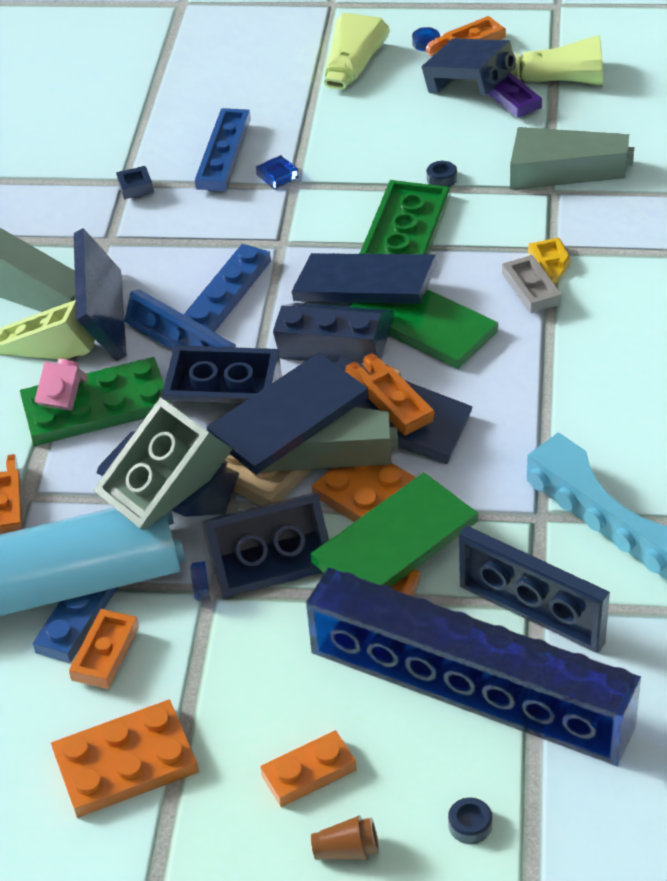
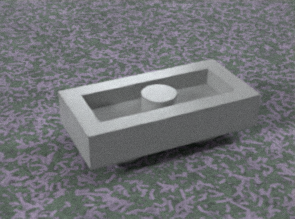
M533 255L502 264V275L530 314L561 305V292Z

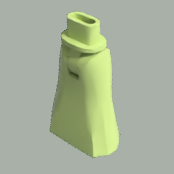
M342 13L337 18L332 45L326 62V79L324 84L328 88L343 90L361 75L370 58L389 36V26L381 17Z
M600 35L562 47L524 52L521 57L518 52L515 57L516 68L511 72L514 76L517 75L519 80H524L525 82L574 81L603 86Z

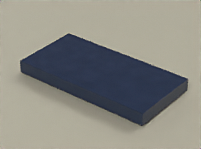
M82 228L74 232L73 236L76 320L114 360L118 361L127 356L121 269L88 232Z
M311 253L291 291L293 301L421 304L437 266L436 254Z
M318 352L206 428L208 432L232 448V451L229 453L257 475L369 397L368 388Z
M340 356L336 365L346 371V365L355 361ZM357 362V364H360V367L365 369L363 364ZM406 381L434 410L435 415L433 422L405 436L397 428L398 445L448 464L471 415L473 406ZM369 398L355 406L379 410ZM389 420V427H396V426Z
M467 525L460 532V587L594 652L599 653L606 644L610 591Z

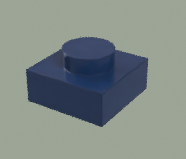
M146 166L116 172L117 181L124 200L154 193L153 183Z

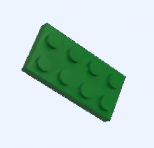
M155 357L86 373L88 375L87 382H79L72 411L39 406L35 403L38 385L19 390L33 446L145 419L160 397L162 398L164 382Z

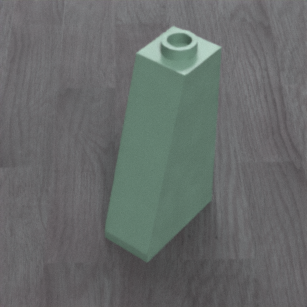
M518 127L510 162V189L517 190L625 178L627 166H633L635 147H629L630 134Z
M0 228V298L40 312L76 300L75 270Z
M354 407L261 472L392 465L391 449H398L397 427H389V412Z

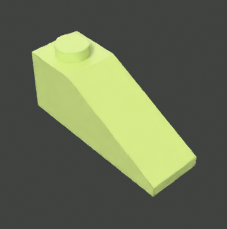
M76 300L8 324L0 329V355L57 360L69 359L78 355L84 356L95 346V339L76 320Z

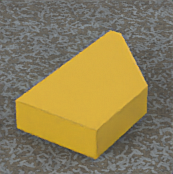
M560 237L528 244L529 255L534 256L556 285L570 266V256Z

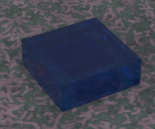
M282 155L256 166V175L273 189L299 178L298 168Z

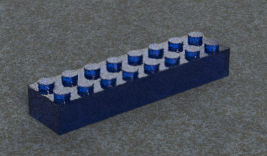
M329 567L306 601L312 654L617 767L636 728L641 676L633 674L624 668L598 662L584 654L558 648L544 640L533 639L515 633L504 626L493 625L475 619L464 612H455L435 605L426 599L415 598L395 591L389 586L378 585L358 578L352 573L341 572Z

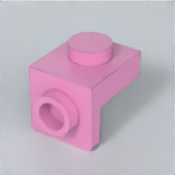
M58 359L57 363L44 361L34 402L39 406L72 411L79 382L86 383L88 375L79 368L78 363L71 360Z

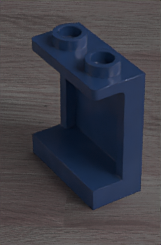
M452 38L424 63L421 68L428 93L440 92L453 79H473L478 82L480 94L487 95L516 68V58L510 40Z

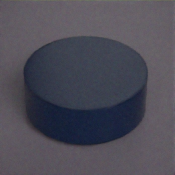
M443 160L431 163L426 169L428 184L453 186L457 182L456 165Z
M467 797L456 801L448 812V828L451 835L459 842L465 844H476L484 841L492 831V811L484 801L478 798Z

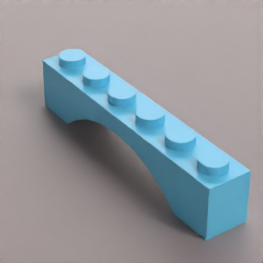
M558 432L527 455V481L534 489L545 493L555 500L562 509L576 515L589 528L600 532L614 542L620 550L628 552L642 562L648 570L659 574L667 580V526L637 515L611 497L597 481L589 465L586 450Z

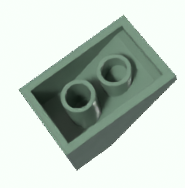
M160 397L93 491L136 526L145 530L209 482L232 451V448Z

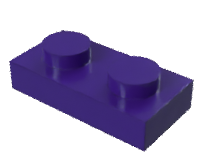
M512 73L508 74L488 93L516 118L542 108V98Z

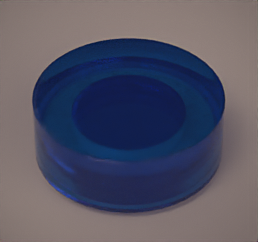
M432 27L418 28L412 33V46L416 50L426 51L427 45L432 40H435V38L440 37L439 31Z
M206 561L194 562L190 565L194 599L197 602L211 600Z

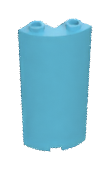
M113 507L0 534V616L181 572L179 563L186 562L181 540L173 541L169 525L174 524L172 510L145 530L140 529Z

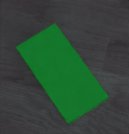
M390 180L359 254H429L451 196V187Z
M428 289L421 304L353 303L349 306L394 310L389 336L456 369H459L498 332L497 321Z
M423 472L311 553V562L363 606H366L456 539L466 525L471 527L477 523L478 512Z

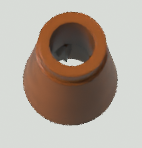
M358 815L319 832L311 833V846L315 860H369V855L379 853L378 836L372 817L362 819L361 815Z

